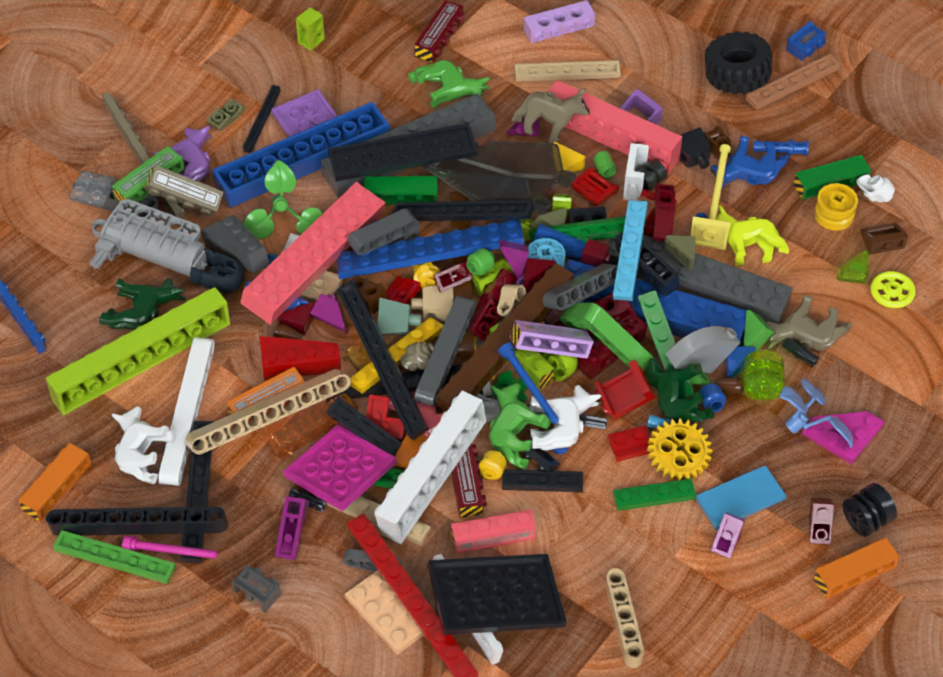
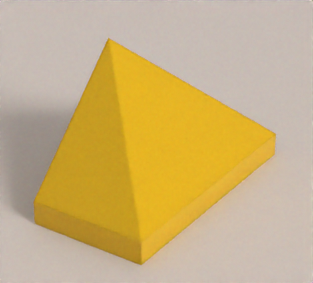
M554 141L552 157L558 174L581 171L585 168L584 155Z

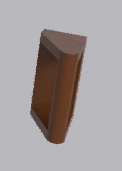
M897 223L864 228L860 231L870 255L904 249L908 238L906 231ZM894 231L893 234H887L876 237L872 236V234Z

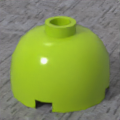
M543 352V357L554 368V378H556L554 381L558 382L567 379L577 369V357Z

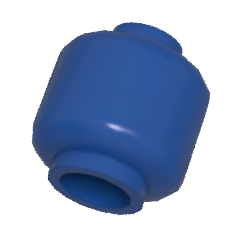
M707 384L700 389L699 392L704 400L701 406L704 410L712 408L713 412H718L726 404V396L717 384Z

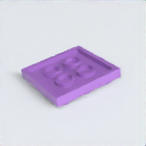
M318 89L271 109L272 115L288 137L337 117V114Z

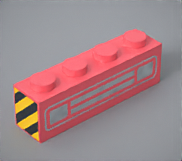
M532 510L451 524V537L455 553L535 539L536 524Z

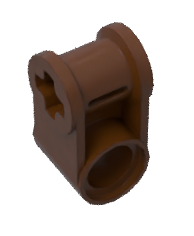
M719 126L714 127L709 132L704 131L711 146V152L717 159H720V146L727 144L731 147L730 138L726 136Z

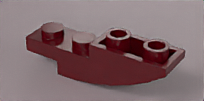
M656 183L653 240L664 242L666 236L673 234L675 191L673 185Z
M505 268L499 271L492 284L487 285L472 316L469 331L482 341L486 340L490 334V328L496 324L500 317L497 312V306L502 287L505 284L515 285L518 280Z

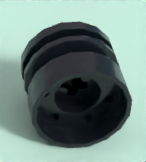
M877 483L869 484L861 489L859 493L845 499L842 504L848 523L858 534L864 537L870 536L873 532L879 530L880 526L887 525L897 517V508L893 499Z

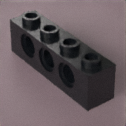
M623 232L615 237L616 250L619 253ZM642 240L637 271L666 297L680 287L679 274Z

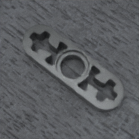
M355 549L345 550L342 559L345 565L369 571H378L364 551ZM396 557V559L399 561V563H400L401 566H402V564H403L402 560Z

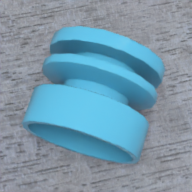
M541 238L529 244L528 258L554 260L564 268L565 249L558 241L550 238Z

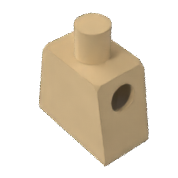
M437 285L424 287L423 298H411L412 310H423L424 320L432 317L438 322L445 323L453 305V288L440 293Z

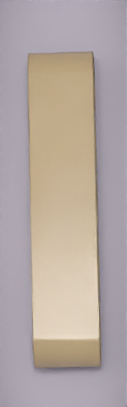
M613 568L606 574L605 588L624 663L630 668H637L642 664L644 647L625 574L621 569ZM621 616H626L628 619H622ZM629 634V635H632L633 637L628 638V637H626L625 635ZM635 653L638 656H631L630 654Z

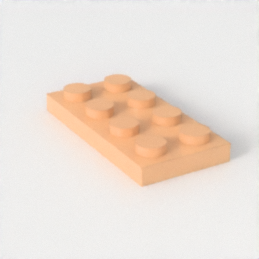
M378 571L345 593L347 601L397 655L424 636Z

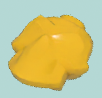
M432 262L413 265V280L420 282L422 289L436 285L433 275L440 271L437 266L433 265Z

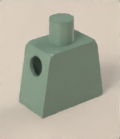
M379 298L377 326L383 337L408 334L410 332V325L421 326L422 315L411 314L410 305Z

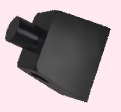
M701 127L681 134L682 143L679 160L686 167L690 168L698 164L701 169H706L710 165L711 146Z

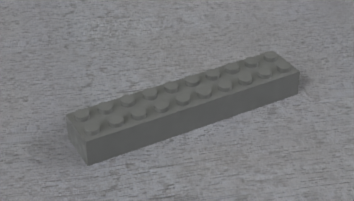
M477 93L367 141L466 123L470 124L473 137L477 139L495 131L496 116ZM329 157L321 160L322 175L338 198L356 182L364 187V177L335 181ZM405 169L396 170V171H391V172H385V173H380V174H374V175H369V176H364V177H371V176H392V175H394V174H396V173H399V172H401V171H403V170H405Z
M643 234L642 240L679 274L680 287L676 290L740 309L751 310L760 315L765 322L770 321L780 324L791 300L792 287L695 253L693 270L689 271L664 249L665 242L653 240L652 237ZM610 238L607 244L610 245L609 253L612 254L609 264L618 265L620 253L616 250L615 238ZM637 271L636 278L649 282Z

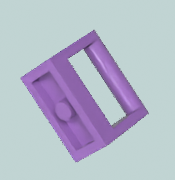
M639 89L634 91L620 107V109L628 111L635 106L649 117L647 121L655 125L662 120L663 108Z

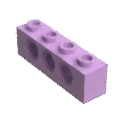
M586 0L524 17L523 30L530 43L592 27L595 23V13Z

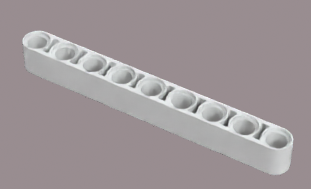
M194 337L170 428L175 433L173 442L166 443L159 471V484L181 485L189 448L185 444V438L190 432L194 431V422L197 421L214 353V339Z

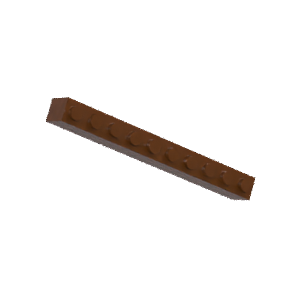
M557 263L552 268H548L544 277L533 285L532 290L522 297L518 306L513 307L509 316L498 324L493 334L490 333L487 336L484 344L476 348L473 356L463 363L458 373L453 374L449 383L438 391V406L448 411L453 399L456 396L458 397L461 391L476 397L508 361L501 357L498 349L508 342H511L514 346L510 334L515 320L541 323L553 310L544 306V294L573 279L574 274Z

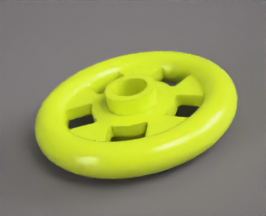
M896 271L878 274L870 285L873 298L879 304L888 308L905 307L913 301L916 294L915 285L912 280ZM885 279H887V280L889 281V282H887L886 284H883V283L881 282V281H883V280H885ZM895 280H900L903 282V284L901 285L898 282H895ZM883 289L885 294L880 295L878 290ZM907 290L908 294L903 295L902 291ZM890 297H898V301H891Z

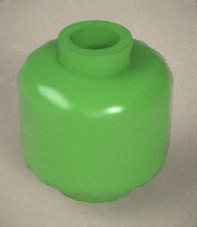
M485 248L476 250L467 258V269L474 275H484L494 268V254Z

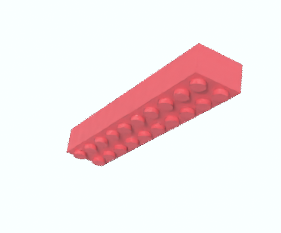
M358 182L353 184L243 290L240 303L271 325L337 260L342 252L350 247L347 238L352 232L374 223L382 215L386 202Z

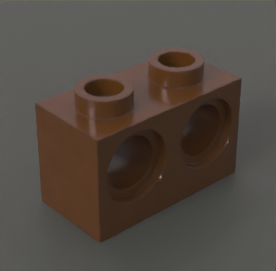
M358 275L352 278L356 282L370 312L375 314L379 310V298L388 300L385 287Z

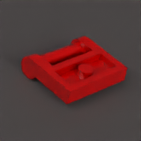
M593 167L588 168L571 182L570 188L596 207L611 195H615L619 190V186L615 183H610L596 173Z

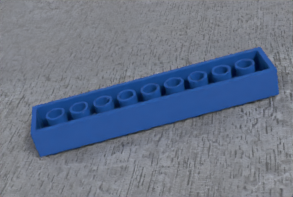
M370 102L212 169L214 184L218 190L223 191V198L228 206L232 208L269 192L264 180L267 172L276 160L285 163L292 170L297 180L321 169V160L329 157L328 148L365 142L390 131V125L375 104Z
M571 259L568 260L565 269L574 274V278L595 268V266ZM636 279L633 301L630 302L636 316L645 323L646 320L637 296L656 290L672 335L684 338L694 331L710 326L732 328L740 341L737 347H740L745 334L746 310L678 290H674L664 297L650 282ZM615 284L578 303H594L596 300L610 295L614 291Z

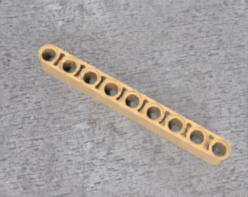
M338 369L329 371L190 432L185 438V444L195 454H203L347 390L351 384V379ZM339 377H342L341 381L339 383H336L337 379ZM324 384L323 390L319 391L320 386ZM307 392L306 397L301 399L303 393ZM289 400V404L284 407L285 401ZM269 408H272L271 412L269 414H266V411ZM254 415L253 420L248 422V419ZM236 423L235 428L230 430L231 425ZM218 431L217 436L212 438L213 433ZM200 439L199 444L197 446H193L194 442Z

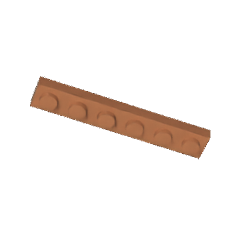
M828 54L747 94L746 100L755 110H758L839 70L841 64L831 54Z

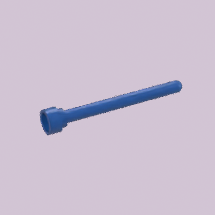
M511 342L501 346L498 349V353L502 358L510 361L551 422L554 424L558 423V416L516 358L514 346Z

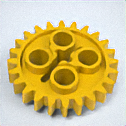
M671 419L670 425L667 422H663L662 427L657 426V432H652V438H649L648 441L650 445L647 451L651 452L648 455V459H654L651 466L657 465L656 472L662 470L663 478L667 474L670 475V481H672L674 476L677 477V480H681L682 477L689 479L690 476L696 479L697 473L702 475L703 469L708 467L707 462H710L712 458L709 456L712 453V449H709L711 442H705L708 435L702 436L703 428L696 430V423L692 427L689 426V420L685 424L682 423L681 419H679L677 424L673 419ZM679 434L683 436L684 439L679 440L676 438L675 435ZM661 447L669 448L670 452H664ZM689 449H696L698 453L693 454ZM675 461L683 462L684 466H678Z

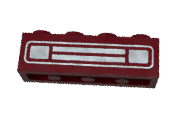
M447 0L443 2L414 44L415 57L434 63L436 58L441 56L442 49L449 44L451 36L455 35L459 24H462L465 19L464 6Z
M472 443L451 472L459 518L483 515V507H487L486 496L481 494V490L484 489L483 480L478 478V473H480L479 461H475L474 457L477 456L476 444Z

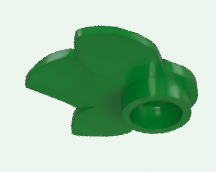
M511 371L504 372L498 377V382L494 385L496 388L502 389L518 382L521 388L517 399L521 402L528 399L526 394H524L527 386L522 379H513ZM492 390L493 396H494L496 399H498L497 396H496V394H495V393L493 392V390Z

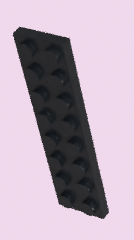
M466 123L328 148V156L335 181H342L478 156V149L470 124Z

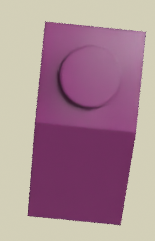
M320 294L310 314L315 319L347 334L349 329L343 308L338 303V298L331 294L327 296Z

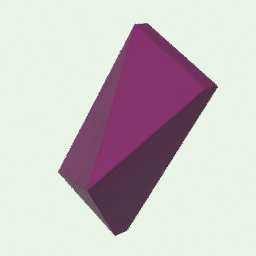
M524 116L521 122H516L506 132L507 135L538 136L539 118L532 125V135L524 132Z

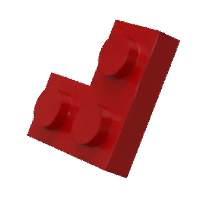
M370 394L366 417L396 439H404L405 428L401 420L387 417L390 397Z

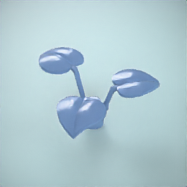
M805 378L801 379L803 388L812 396L806 405L803 403L801 396L792 387L786 386L782 389L779 398L787 400L798 409L795 414L785 421L786 426L791 432L796 434L802 428L806 430L810 426L829 421L846 439L850 448L853 447V437L849 428L836 416H827L807 424L809 418L806 412H808L811 404L815 400L821 405L826 402L822 392Z

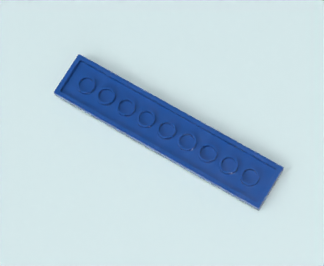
M507 220L506 222L490 223L480 227L473 226L464 230H453L449 233H436L433 236L417 237L407 241L400 240L396 243L386 244L361 256L357 255L355 251H344L337 258L339 279L354 277L355 275L360 276L472 254L480 248H485L488 251L500 249L499 241L501 240L522 245L524 244L521 221Z

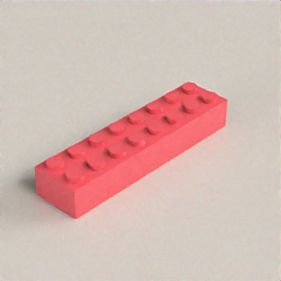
M558 80L549 89V92H552L555 97L562 100L572 97L580 91ZM583 93L582 98L590 110V114L587 116L574 114L569 123L564 127L629 156L631 143L648 145L647 163L656 159L663 164L667 174H670L680 159L682 136L587 93Z

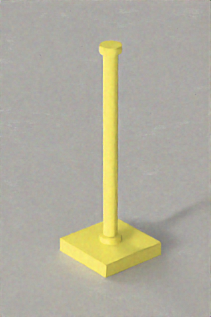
M722 144L719 149L721 154L709 218L693 216L690 236L695 237L696 246L726 250L730 222L716 220L727 156L731 150V147L727 144Z

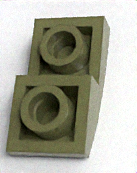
M230 98L222 109L217 108L207 119V122L221 131L232 124L245 111V108Z

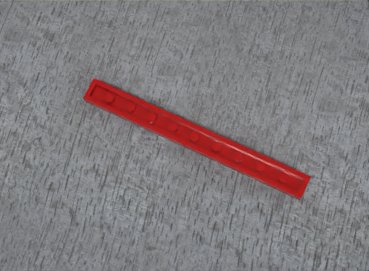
M363 513L346 523L349 531L452 676L478 677L479 673L452 635H443L439 617L366 515Z

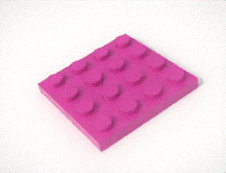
M336 425L287 467L283 474L285 478L343 512L397 464L396 457L345 428Z

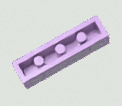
M515 320L510 334L516 349L588 358L593 345V340L587 330Z

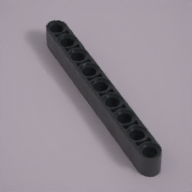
M221 507L55 509L46 515V522L51 532L58 536L61 530L77 535L222 533L229 526L225 511Z

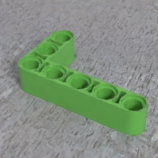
M576 303L568 307L560 317L561 322L567 327L589 329L629 368L628 363L636 360L643 372H645L649 360L655 359L606 311L595 303Z

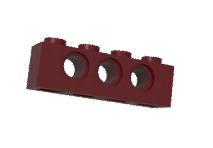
M613 292L594 302L618 324L636 315L631 302L614 300ZM561 320L554 323L555 326L567 327ZM582 329L587 330L590 337L595 336L589 329Z
M635 315L619 324L638 343L646 338L647 324ZM598 340L592 345L588 358L579 357L578 369L590 380H593L617 361L619 357L601 340Z

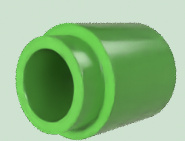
M600 151L594 156L593 161L600 175L604 178H609L616 173V165L608 151Z

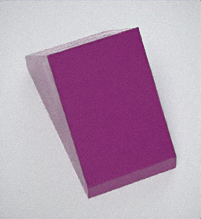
M506 240L499 241L500 249L518 279L521 278L529 255L528 246Z

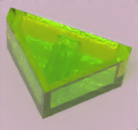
M866 249L839 267L837 280L866 284L869 273V251Z

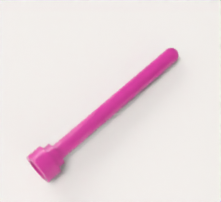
M126 535L122 543V548L132 551L142 549L212 559L218 556L215 550L139 541L135 536Z

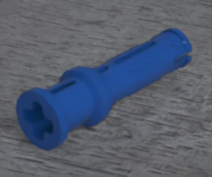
M754 140L753 152H767L765 146L769 142L775 145L776 153H787L789 156L793 154L808 156V140H805V142H795L793 140H788V142Z

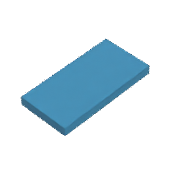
M766 465L696 495V501L715 530L719 529L726 512L740 518H745L786 500L785 493Z

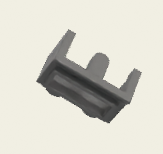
M247 565L231 581L233 592L237 593L241 589L245 592V597L249 602L256 599L261 603L262 611L266 613L281 596L280 585L274 578L268 579L263 576L264 574L259 568H251Z

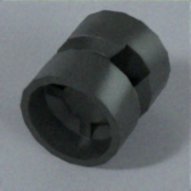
M656 159L636 171L644 173L643 189L647 191L654 188L656 183L660 184L667 178L665 167Z

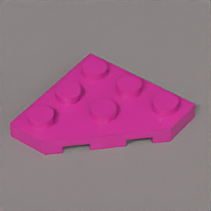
M867 411L815 416L808 422L810 423L827 416H836L849 428L853 437L852 448H850L846 439L829 421L810 426L806 430L803 428L802 434L852 465L884 426L885 421Z

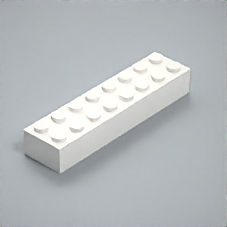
M461 391L458 397L456 396L453 399L451 407L443 413L437 427H433L427 441L421 444L417 455L409 461L408 468L399 475L395 486L389 489L386 499L377 506L375 517L381 535L402 544L486 423L482 399L464 391Z

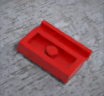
M398 276L386 290L388 300L409 305L411 298H414L420 291L421 283L408 278L402 279L401 276Z
M645 425L608 434L607 439L616 457V462L651 453L647 451L650 445L648 443L650 436Z

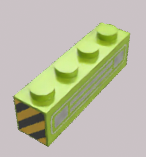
M498 324L490 328V333L493 334V332L497 329ZM517 349L515 352L516 358L539 391L554 381V368L539 352Z

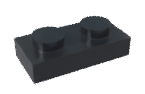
M531 446L529 451H524L523 453L529 459L535 460L538 463V467L544 471L557 470L561 464L541 448L535 449Z

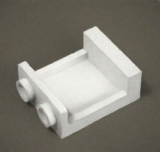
M635 143L630 145L625 174L624 200L637 201L643 190L644 173L635 171L647 164L648 145Z

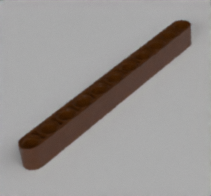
M450 192V201H468V196L462 192ZM469 220L450 221L451 232L453 230L469 229ZM469 255L452 258V266L467 261ZM472 279L453 287V302L456 296L472 299ZM470 323L456 357H472L474 354V334L469 331Z

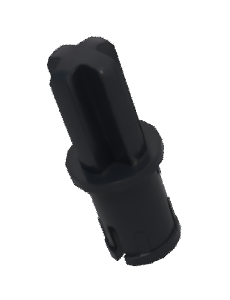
M786 338L782 344V347L794 354L796 359L800 358L811 365V367H814L820 358L805 349L806 346L802 347L790 338Z

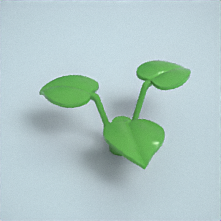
M276 160L267 172L264 180L268 191L277 194L272 198L273 207H271L270 214L267 215L266 211L262 208L255 209L248 214L243 225L257 239H264L269 237L274 230V222L270 219L274 211L283 212L288 210L299 219L296 229L302 234L323 212L318 208L310 207L303 210L301 216H299L288 206L283 192H292L296 185V179L292 170L285 163Z

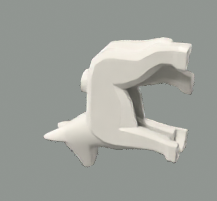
M577 385L572 397L546 400L558 416L559 421L554 424L555 428L552 430L541 432L530 429L532 448H541L547 451L574 445L578 440L579 433H583V421H579V415L590 407L598 406L599 403L596 401L601 398V395H590L580 385ZM532 396L530 410L535 414L546 415L535 397Z
M139 406L123 415L113 413V418L119 422L124 431L121 442L115 448V461L119 469L143 482L155 484L158 474L148 473L146 466L155 464L157 453L151 452L149 455H144L152 441L173 442L175 433L165 425L153 427L145 421H140L142 409Z

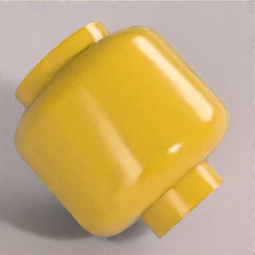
M491 450L483 454L479 463L480 474L484 478L497 480L502 476L507 465L502 453Z

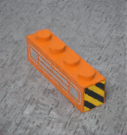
M292 367L227 401L228 414L236 413L300 385L305 381L295 367ZM289 400L285 401L284 407L289 404ZM269 408L266 414H269L272 408ZM254 415L248 419V422L253 420Z
M71 443L61 449L56 459L50 462L45 471L35 478L29 489L21 494L18 500L21 510L41 522L90 467L89 453Z
M887 538L877 539L864 548L859 547L846 556L841 555L837 557L833 562L819 565L815 570L813 580L827 599L897 567L900 556Z

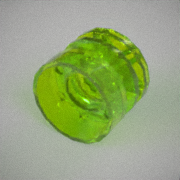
M762 350L750 353L744 358L743 389L745 395L749 398L763 401L778 398L785 387L783 357L778 353Z

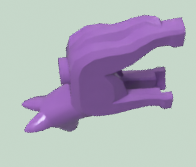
M206 126L201 130L186 128L185 135L187 138L171 147L172 150L183 158L185 169L180 175L199 181L206 178L210 172L208 164L210 162L209 155L201 150L204 142L211 137L210 134H207L210 126Z

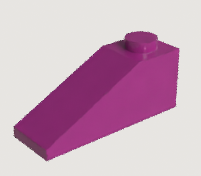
M285 496L275 557L296 559L307 518L309 500Z

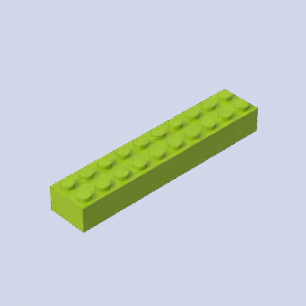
M215 287L204 291L201 295L186 301V303L177 308H173L162 316L154 318L149 323L137 327L134 331L122 335L117 340L102 346V348L93 353L87 354L76 362L70 363L65 368L53 372L50 376L46 377L52 401L64 416L192 346L194 337L207 338L230 325L227 301Z

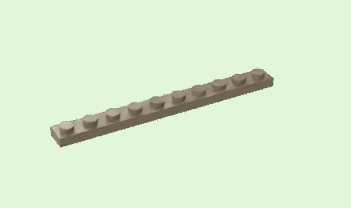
M109 92L102 94L105 108L139 164L142 165L152 157H148L145 145L140 144V138L137 132H133L131 122L126 121L123 109L118 108L119 105L116 98H112ZM160 196L169 213L183 219L185 211L182 205L178 206L177 202H169L165 197Z

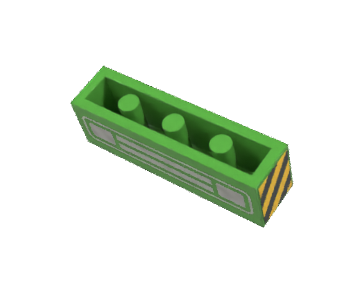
M167 146L155 156L145 161L141 166L131 171L127 176L117 181L112 186L114 198L119 202L124 199H130L139 203L150 195L149 191L144 189L150 169L157 165L179 174L184 170L183 158Z

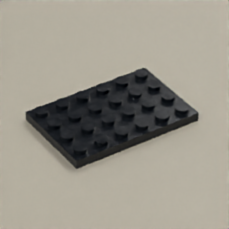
M548 554L428 561L427 567L443 635L563 628L567 624Z

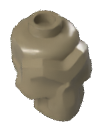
M425 341L408 345L406 348L407 353L401 357L402 366L410 371H415L416 369L425 370L435 346L431 342L428 344Z

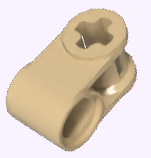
M505 284L502 287L497 306L499 315L507 318L511 309L518 306L522 297L526 294L524 285Z

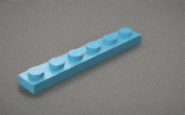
M628 201L613 291L614 300L633 301L648 208L647 201Z

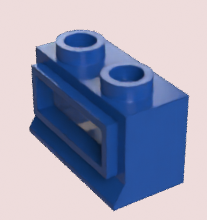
M810 21L788 38L786 50L802 61L806 57H810L815 50L823 47L826 42V33Z

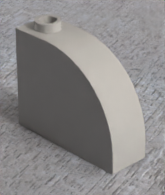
M710 326L685 336L666 355L675 369L683 370L688 364L694 363L701 364L703 373L712 374L740 344V341L732 328Z

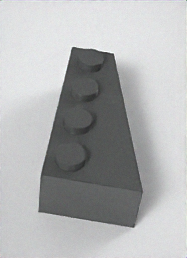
M235 215L225 217L223 220L201 229L206 248L214 249L217 253L235 259L243 268L252 273L270 265L265 247Z

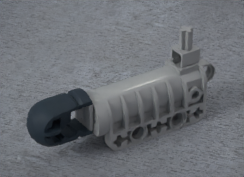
M130 199L122 200L107 220L97 219L92 223L94 236L100 238L95 245L96 255L89 263L96 270L101 267L105 260L112 261L116 254L122 255L125 252L189 276L194 284L202 285L207 289L215 287L219 293H233L243 283L244 271L240 263L228 256L217 252L214 253V251L206 248L204 249V244L198 241L201 236L200 227L195 223ZM142 212L148 213L145 217L138 216ZM174 224L181 226L178 229L171 228V226ZM103 226L102 231H97L96 228ZM207 265L212 266L209 273L204 271Z

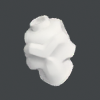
M867 174L859 177L856 181L858 186L864 191V195L872 202H888L893 197L895 187L886 177L876 175L871 178Z

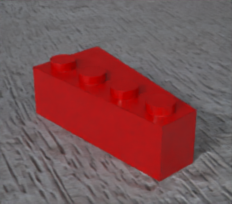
M259 336L264 381L292 367H295L301 376L325 374L335 369L341 371L338 343Z

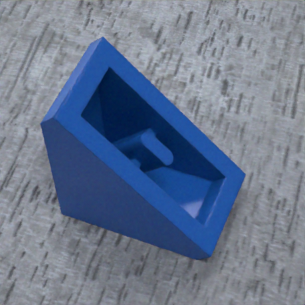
M736 347L724 360L726 378L736 377L754 360L755 347Z

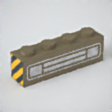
M157 165L150 169L144 187L151 195L163 196L167 201L181 203L187 209L194 208L205 216L213 215L218 211L223 195L221 190Z

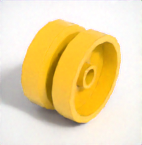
M839 183L824 186L819 191L814 211L816 221L822 227L833 231L848 228L853 223L858 204L857 194L847 185Z

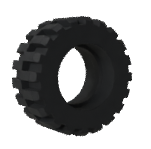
M736 31L735 33L729 32L725 33L724 36H718L706 48L705 72L708 82L717 90L721 89L724 93L731 92L732 94H747L749 91L754 92L757 88L763 87L772 75V50L770 45L762 37L759 38L757 34L752 35L749 32L740 33V31Z

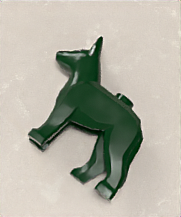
M167 278L161 286L128 284L123 279H118L116 287L119 288L118 296L133 299L134 308L121 312L110 308L107 313L102 312L99 323L108 325L112 329L135 330L137 327L143 326L158 317L160 305L173 300H186L185 297L179 295L184 292V289L176 288L171 278Z
M655 359L649 360L644 374L649 385L657 389L659 396L658 407L663 411L666 418L673 419L675 423L679 419L682 422L687 420L700 422L714 418L712 408H707L705 411L698 408L704 401L700 392L695 393L691 399H685V381L703 373L701 364H688L683 370L668 369L661 371Z

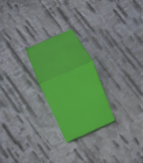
M746 310L744 347L753 346L756 348L755 352H757L774 334V331L760 315L751 310Z

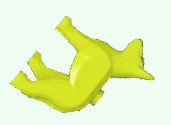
M721 205L718 206L720 214H717L716 220L730 222L727 242L735 253L734 263L736 266L744 265V256H746L745 246L757 243L764 252L762 263L771 262L774 247H777L779 252L789 254V247L786 241L779 235L772 222L767 219H757L756 217L737 221L728 215Z

